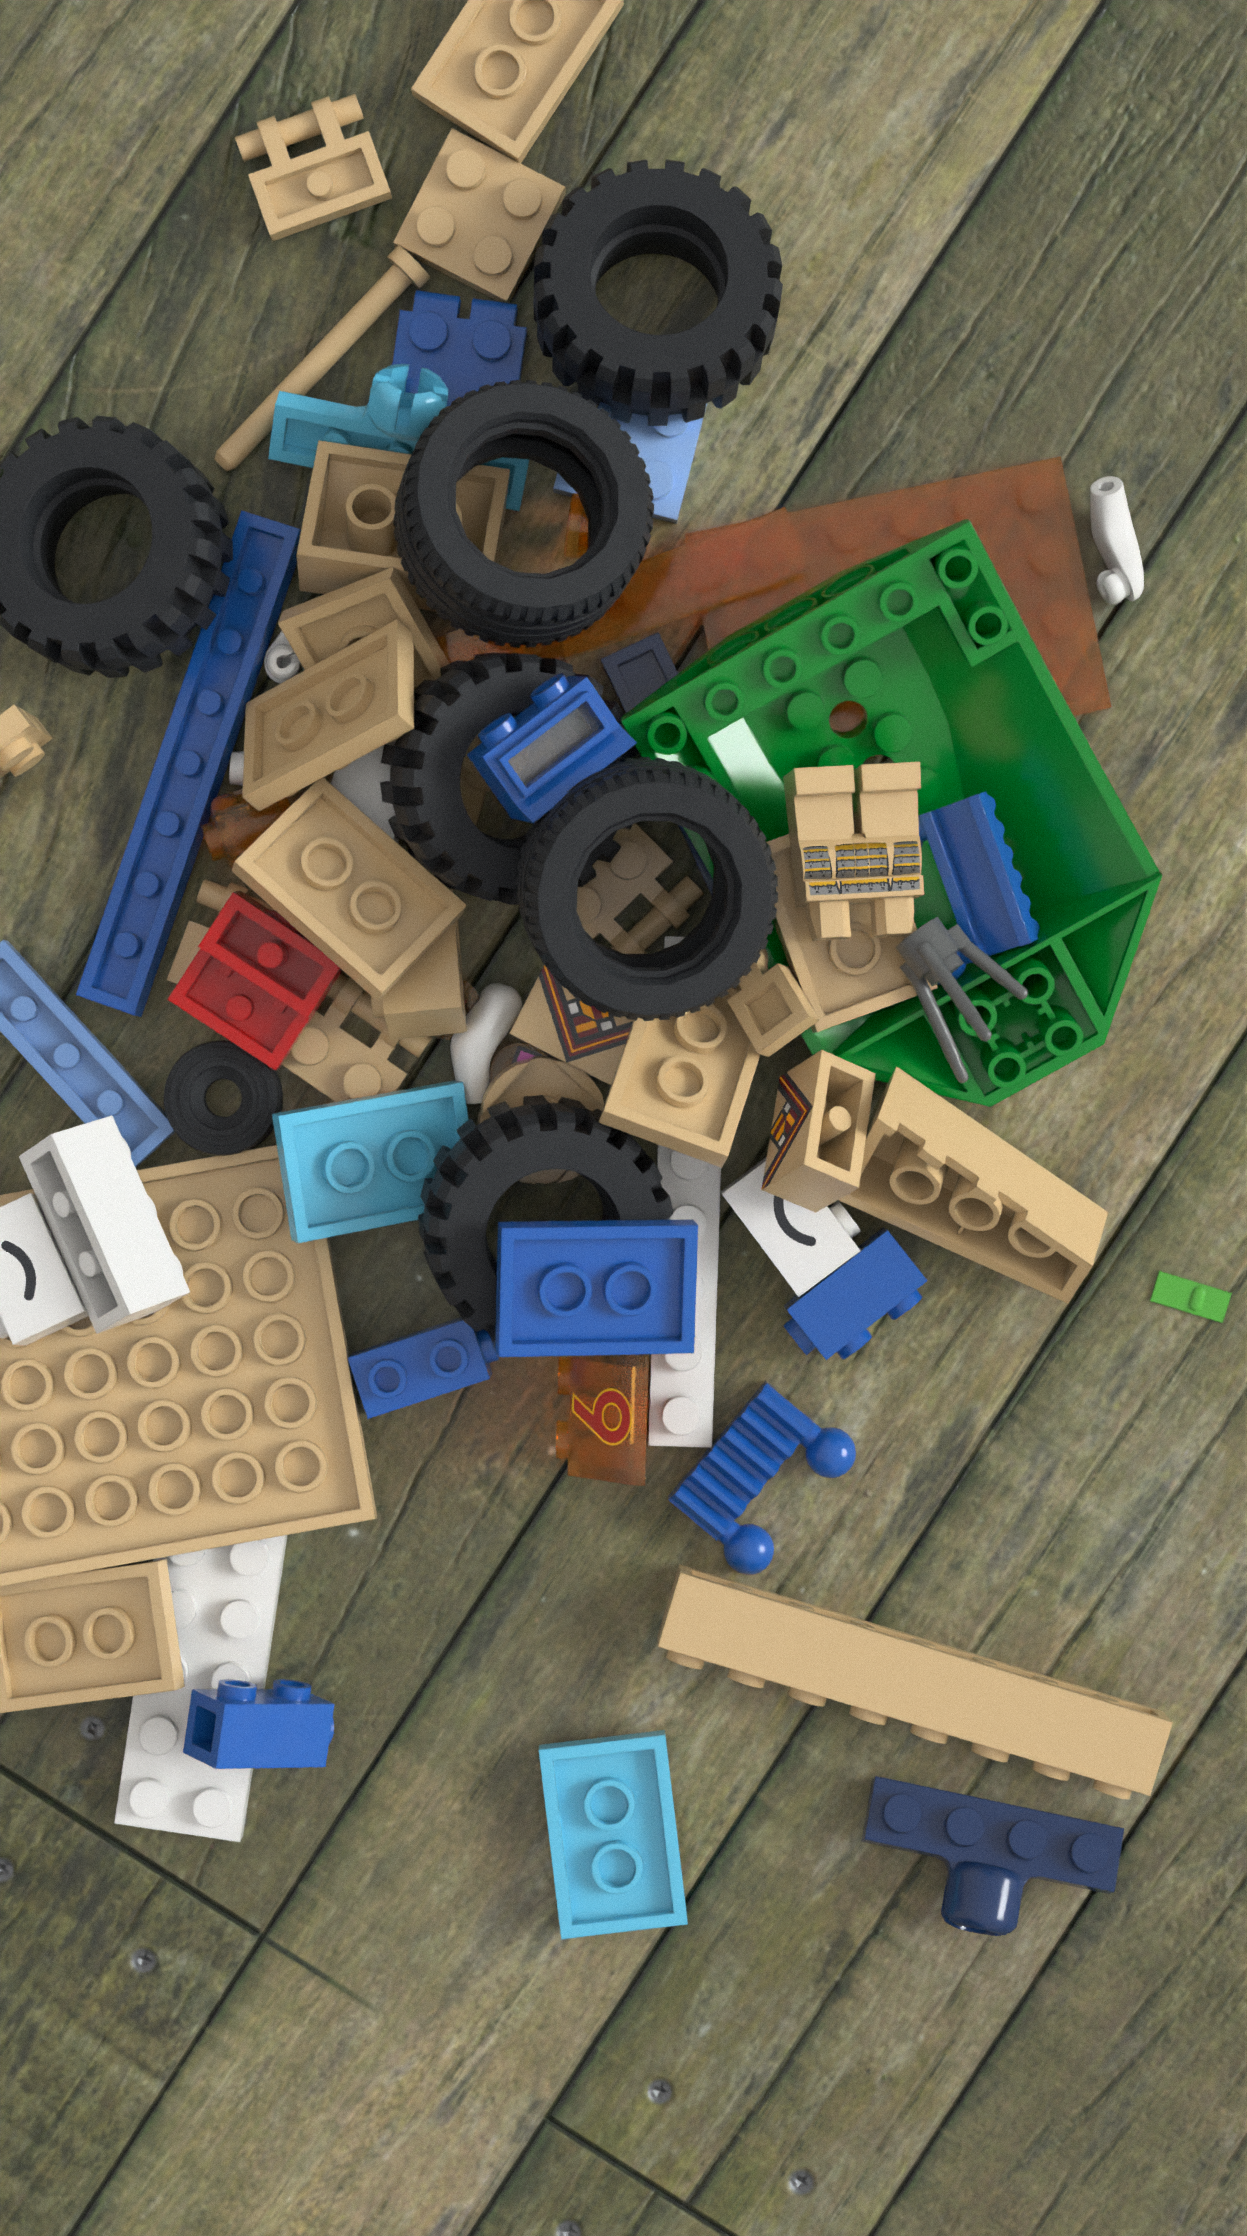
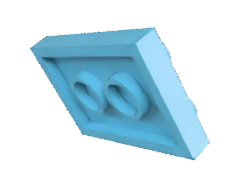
M454 1080L273 1113L272 1119L291 1240L296 1243H303L418 1220V1215L424 1213L425 1205L420 1197L425 1178H434L437 1167L433 1162L435 1156L443 1145L450 1149L453 1148L461 1139L456 1130L469 1120L463 1082Z
M665 1730L539 1745L561 1939L687 1925V1910Z

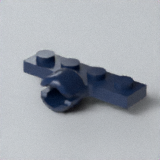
M875 1776L871 1783L861 1842L936 1857L943 1861L947 1869L941 1915L944 1921L964 1931L1001 1936L1011 1933L1017 1927L1023 1887L1028 1879L1035 1878L1107 1894L1114 1893L1124 1828Z

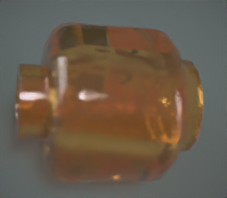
M243 788L214 798L210 807L212 822L201 825L202 834L212 862L224 859L229 870L232 872L235 860L290 807L288 798L285 797L261 811H258L243 798Z

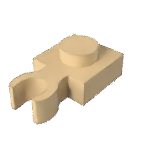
M761 949L759 952L761 956L758 962L752 964L750 967L752 970L747 976L743 975L739 979L741 981L739 985L742 990L727 1000L756 1052L770 1057L818 1022L819 1018L789 967L777 963L768 970V954L766 949Z

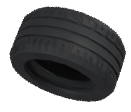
M512 380L509 384L503 381L495 382L493 386L489 384L479 387L478 391L472 390L465 393L463 398H456L450 406L443 408L438 416L432 419L428 428L420 435L407 463L397 492L393 525L396 526L394 537L395 541L398 542V556L402 557L401 565L404 571H408L407 577L411 585L416 586V593L421 598H426L427 606L431 610L435 609L438 612L437 616L444 621L448 619L451 621L450 625L457 630L461 628L465 631L464 634L471 637L474 635L480 636L479 640L486 643L490 640L495 645L500 646L509 643L510 647L520 648L521 645H525L526 648L536 647L537 644L542 646L551 645L553 641L559 643L566 640L568 636L573 637L580 634L583 629L587 630L595 621L601 619L607 610H610L623 593L644 558L646 547L651 538L650 532L653 529L652 515L654 514V504L651 501L654 496L652 488L649 487L651 483L649 473L645 472L647 466L643 458L638 457L640 452L636 444L631 443V437L626 431L620 430L621 425L618 421L609 417L610 413L603 408L600 410L596 408V403L590 399L585 400L582 398V394L577 392L571 394L567 392V388L560 385L557 388L553 387L552 383L542 382L541 385H538L536 381L526 380V383H522L520 380ZM502 457L530 459L556 471L577 492L588 518V549L586 553L574 564L546 574L515 572L489 560L466 536L456 511V483L475 466Z
M639 757V759L623 758V761L620 762L614 760L603 770L588 776L573 786L569 793L549 812L534 822L532 828H529L525 835L527 840L526 843H522L521 858L518 860L517 865L519 875H516V885L518 886L517 901L520 905L518 908L525 930L542 962L552 976L556 978L557 982L575 998L579 997L582 1003L590 1007L594 1006L603 1013L608 1011L611 1016L620 1018L624 1016L635 1021L638 1018H642L643 1021H653L654 1018L669 1020L670 1016L679 1018L685 1016L686 1012L694 1013L700 1011V1007L704 1005L708 1007L715 1003L714 999L720 996L722 998L729 994L727 990L732 986L736 988L741 982L739 979L743 975L747 976L752 970L750 968L752 964L758 962L761 956L759 952L761 949H765L768 943L766 938L768 934L772 933V920L775 919L777 913L775 903L778 902V892L776 891L778 877L774 874V871L777 869L771 857L770 845L765 841L767 838L758 827L754 817L729 791L711 777L688 765L683 766L680 762H670L657 757L655 760H651L650 757ZM639 821H671L698 833L704 839L714 866L713 896L701 922L681 942L652 954H623L596 943L584 930L577 913L578 879L590 853L612 832Z

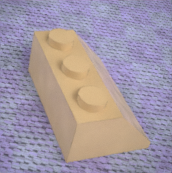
M318 440L297 549L300 591L326 594L395 566L419 609L431 610L426 604V598H421L416 593V586L411 585L407 577L409 573L404 571L401 565L402 557L398 556V542L395 541L394 537L396 527L393 525L395 500L411 454ZM477 465L456 483V511L468 539L489 560L499 564L510 469Z

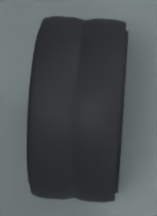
M225 1040L200 1044L182 1055L172 1067L164 1089L165 1112L174 1132L183 1142L195 1150L217 1156L241 1153L263 1142L274 1129L272 1114L281 1112L283 1105L282 1085L277 1072L233 1042ZM220 1079L234 1082L240 1089L242 1096L239 1109L227 1117L214 1114L206 1103L208 1088L212 1083Z

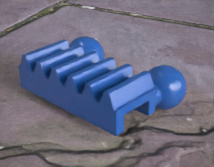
M985 791L919 815L918 821L921 848L923 842L928 840L957 924L973 944L985 954L991 956L1039 939L1038 932L1040 927L1038 922L1030 916L1031 902L1029 897L1022 893L1020 887L1022 876L1020 872L1013 868L1012 848L1006 845L1003 840L1005 828L1003 823L995 817V800ZM960 951L957 954L964 964L952 973L956 980L963 974L966 965L973 963Z
M767 1381L761 1385L712 1443V1448L707 1449L668 1495V1500L716 1541L719 1540L724 1545V1556L727 1563L733 1570L744 1575L760 1573L769 1566L774 1555V1544L771 1536L762 1527L754 1524L739 1525L734 1520L740 1517L748 1503L758 1496L765 1483L774 1477L781 1464L791 1457L798 1444L800 1443L806 1448L805 1456L809 1467L816 1474L825 1478H836L844 1475L851 1469L856 1458L855 1444L845 1431L834 1427L820 1428L811 1418L803 1414L777 1392Z

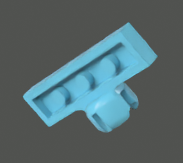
M409 364L390 365L376 373L370 389L369 402L366 406L354 407L279 391L274 409L268 459L313 468L318 440L412 454L420 435L428 428L432 419L438 416L439 412L447 406L448 388L437 374L422 367L418 392L415 394L407 393L405 390ZM502 457L480 464L510 469L506 509L520 511L530 459Z

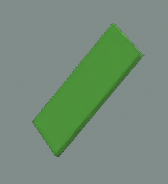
M1159 1271L1150 1301L1223 1323L1232 1293Z

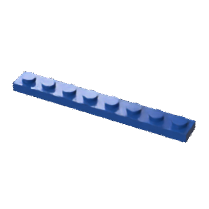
M241 510L231 539L233 541V560L224 562L221 569L230 578L226 596L214 595L208 608L217 615L207 630L201 627L76 993L77 996L134 1016L142 1017L211 816V803L218 795L245 716L246 703L251 699L297 564V549L301 529Z

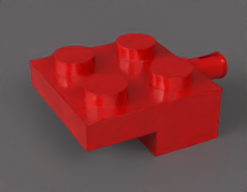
M236 891L231 894L198 945L199 951L167 1000L276 1071L281 1067L343 970L276 910L266 908L242 891Z

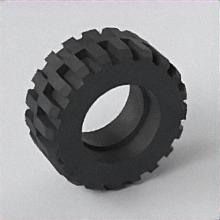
M666 159L665 169H648V161L639 160L627 162L626 173L615 176L611 168L593 175L589 192H586L582 187H575L562 200V215L556 213L550 216L543 229L542 246L536 250L533 308L534 321L537 322V340L543 356L553 357L552 372L563 386H570L576 381L578 383V393L582 394V398L595 402L596 408L600 402L611 406V418L626 423L630 422L632 413L647 415L648 426H667L668 415L679 413L682 414L684 422H691L704 417L706 403L710 401L713 402L716 408L722 409L736 399L739 383L741 385H750L760 372L763 356L769 354L774 339L783 284L780 282L782 271L779 247L770 244L772 235L770 225L761 213L757 212L752 216L749 215L751 199L738 187L733 186L728 192L720 188L721 176L705 168L701 169L699 176L684 172L685 162ZM642 254H665L682 259L696 267L712 284L717 294L718 302L716 309L698 325L679 333L652 335L630 329L615 320L599 302L595 289L600 278L617 263Z
M96 416L92 420V427H90L82 419L75 417L60 421L58 423L59 433L53 436L41 428L25 438L29 446L28 450L20 456H17L10 450L0 461V467L5 471L0 478V625L14 638L23 642L35 652L54 663L63 665L73 672L90 676L94 671H97L107 678L127 677L129 666H134L144 673L159 668L163 663L160 656L161 653L169 650L179 657L193 645L187 635L197 624L205 630L208 629L217 615L208 608L213 596H226L230 578L220 571L221 562L233 560V541L222 532V528H226L229 524L224 505L212 495L215 488L206 476L167 440L163 441L152 430L135 422L126 427L116 417ZM116 494H129L139 498L147 506L152 524L150 552L141 572L128 587L109 599L90 604H78L69 600L62 594L55 572L57 544L67 523L81 508L96 499Z
M492 652L477 654L473 660L469 661L456 660L440 668L441 677L436 680H424L414 689V699L416 700L414 703V729L397 739L394 746L384 744L381 763L391 765L390 781L380 782L382 802L393 804L395 816H392L388 822L395 837L405 840L410 846L407 852L423 867L431 871L441 883L449 888L488 901L494 900L509 905H519L517 901L518 886L516 885V875H519L517 865L518 860L521 858L522 843H526L527 840L526 834L514 839H499L485 834L474 825L465 809L461 796L460 775L463 759L471 742L484 727L504 714L519 715L534 703L530 694L543 682L557 674L563 673L566 678L569 675L587 677L601 697L604 687L590 675L576 674L573 672V665L555 658H543L535 654ZM602 698L619 725L622 724L620 717L624 713L618 703ZM576 708L545 733L553 744L557 759H559L593 732ZM634 745L616 760L620 762L623 761V758L635 757L639 754V751ZM629 825L622 829L631 830L632 825ZM617 831L612 832L590 853L578 879V887H583L597 877L596 871L592 867L597 860L610 863L619 852L621 846L613 840Z
M543 1095L525 1096L523 1098V1106L510 1108L506 1101L487 1108L491 1117L478 1125H475L470 1118L456 1131L461 1139L452 1149L445 1145L441 1147L433 1160L437 1167L434 1178H425L420 1197L425 1206L424 1213L418 1215L419 1234L425 1246L423 1253L429 1268L449 1305H453L462 1320L476 1332L482 1329L486 1330L493 1342H495L497 1261L489 1249L486 1228L489 1216L497 1200L516 1181L542 1170H570L582 1175L597 1190L603 1205L602 1221L667 1220V1218L673 1215L670 1195L661 1185L660 1181L663 1177L653 1160L630 1134L599 1123L602 1114L601 1110L595 1109L591 1111L586 1109L578 1100L561 1097L558 1103H549Z

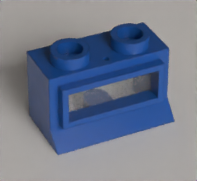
M563 673L549 678L530 694L534 702L515 718L511 713H507L488 724L478 734L482 743L467 754L511 819L529 823L536 822L549 812L567 794L566 792L578 782L603 770L637 743L619 725L587 677L569 675L566 678Z

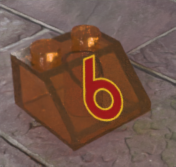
M649 1354L559 1357L558 1395H570L569 1421L557 1420L556 1459H568V1476L645 1486Z

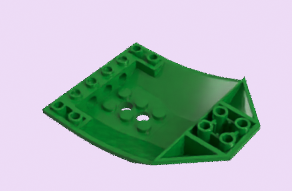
M968 518L836 573L730 634L620 717L628 734L637 742L635 746L642 757H650L651 760H655L657 757L670 762H680L683 766L688 765L711 777L729 791L749 811L767 838L766 842L789 834L783 777L794 768L853 765L855 770L867 758L874 755L887 756L894 763L920 762L921 789L917 790L918 816L985 791L994 798L996 803L995 817L1003 823L1005 828L1003 840L1006 845L1012 848L1013 868L1019 871L1022 876L1020 885L1022 893L1029 897L1031 902L1030 916L1038 922L1040 928L1038 932L1039 939L1032 943L1017 946L989 957L1028 990L1027 998L1023 1000L1016 998L977 965L968 963L965 971L956 981L992 1033L990 1040L982 1041L970 1024L967 1023L942 985H937V989L931 990L968 1073L969 1078L965 1083H959L956 1080L918 996L820 1032L813 1033L811 1027H809L801 1035L812 1055L820 1050H824L876 1073L875 1080L888 1083L897 1066L938 1095L991 1107L1104 1045L1155 899L1162 873L1156 866L1091 749ZM844 701H855L863 706V718L856 728L847 732H840L830 727V713L837 704ZM683 827L713 878L714 866L704 839L698 833ZM927 840L923 842L921 848V875H923L924 895L914 899L913 919L918 929L930 920L938 917L945 928L949 930L957 924ZM772 920V933L768 934L766 938L768 943L765 947L768 954V970L777 963L789 967Z

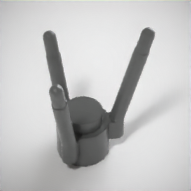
M936 917L910 934L897 945L896 949L906 961L900 966V969L913 985L956 1080L959 1083H965L969 1078L928 982L931 986L940 982L962 1016L982 1041L990 1040L992 1033L952 975L954 971L964 964L957 953L960 951L1020 1000L1027 998L1028 990L973 944L958 924L947 930L940 919Z

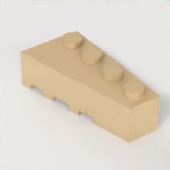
M897 1066L869 1116L859 1188L839 1199L843 1203L1067 1304L1094 1264L1108 1212Z

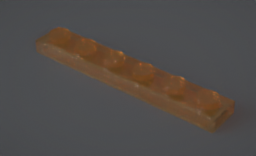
M786 507L642 560L623 593L610 610H607L606 614L598 621H595L587 630L583 629L580 634L573 637L568 636L566 640L559 643L553 641L551 645L542 646L537 644L536 647L526 648L525 645H521L520 648L510 647L509 643L500 646L495 645L490 640L488 643L479 640L480 636L477 635L473 637L466 635L462 629L435 639L449 664L456 660H473L477 654L492 652L535 654L538 657L555 658L565 662L809 570Z

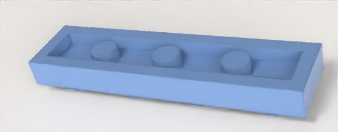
M2 940L0 942V1031L85 1124L112 1115L121 1136L130 1148L131 1159L135 1168H137L175 1133L166 1113L10 942Z

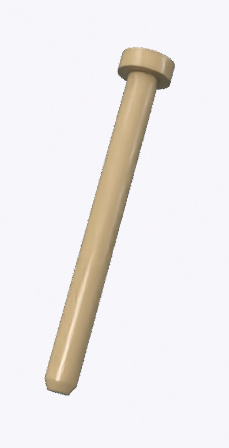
M398 245L387 256L388 260L392 263L388 271L219 447L214 460L226 472L235 469L272 431L275 403L279 391L305 396L410 284L420 289L429 280V274L401 246Z

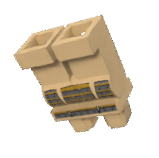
M920 762L864 764L855 770L853 765L806 767L791 770L783 779L792 868L796 885L794 888L795 907H806V919L812 941L850 938L849 904L870 903L873 937H899L911 934L914 917V899L924 895L923 875H921L922 852L919 837L917 790L921 789Z

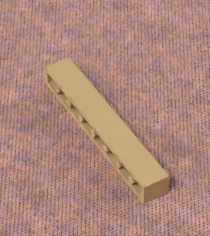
M679 1564L657 1636L658 1647L668 1650L666 1658L679 1665L693 1669H703L705 1661L729 1668L727 1677L736 1682L757 1688H764L766 1680L790 1687L788 1695L801 1702L821 1707L825 1706L827 1698L851 1705L849 1714L858 1719L878 1725H886L888 1717L912 1724L910 1729L912 1734L937 1743L946 1744L949 1735L973 1742L972 1752L995 1761L1008 1762L1010 1754L1033 1760L1032 1769L1054 1779L1068 1781L1071 1772L1095 1779L1094 1789L1121 1799H1130L1132 1791L1151 1796L1173 1723L1163 1711L681 1564Z

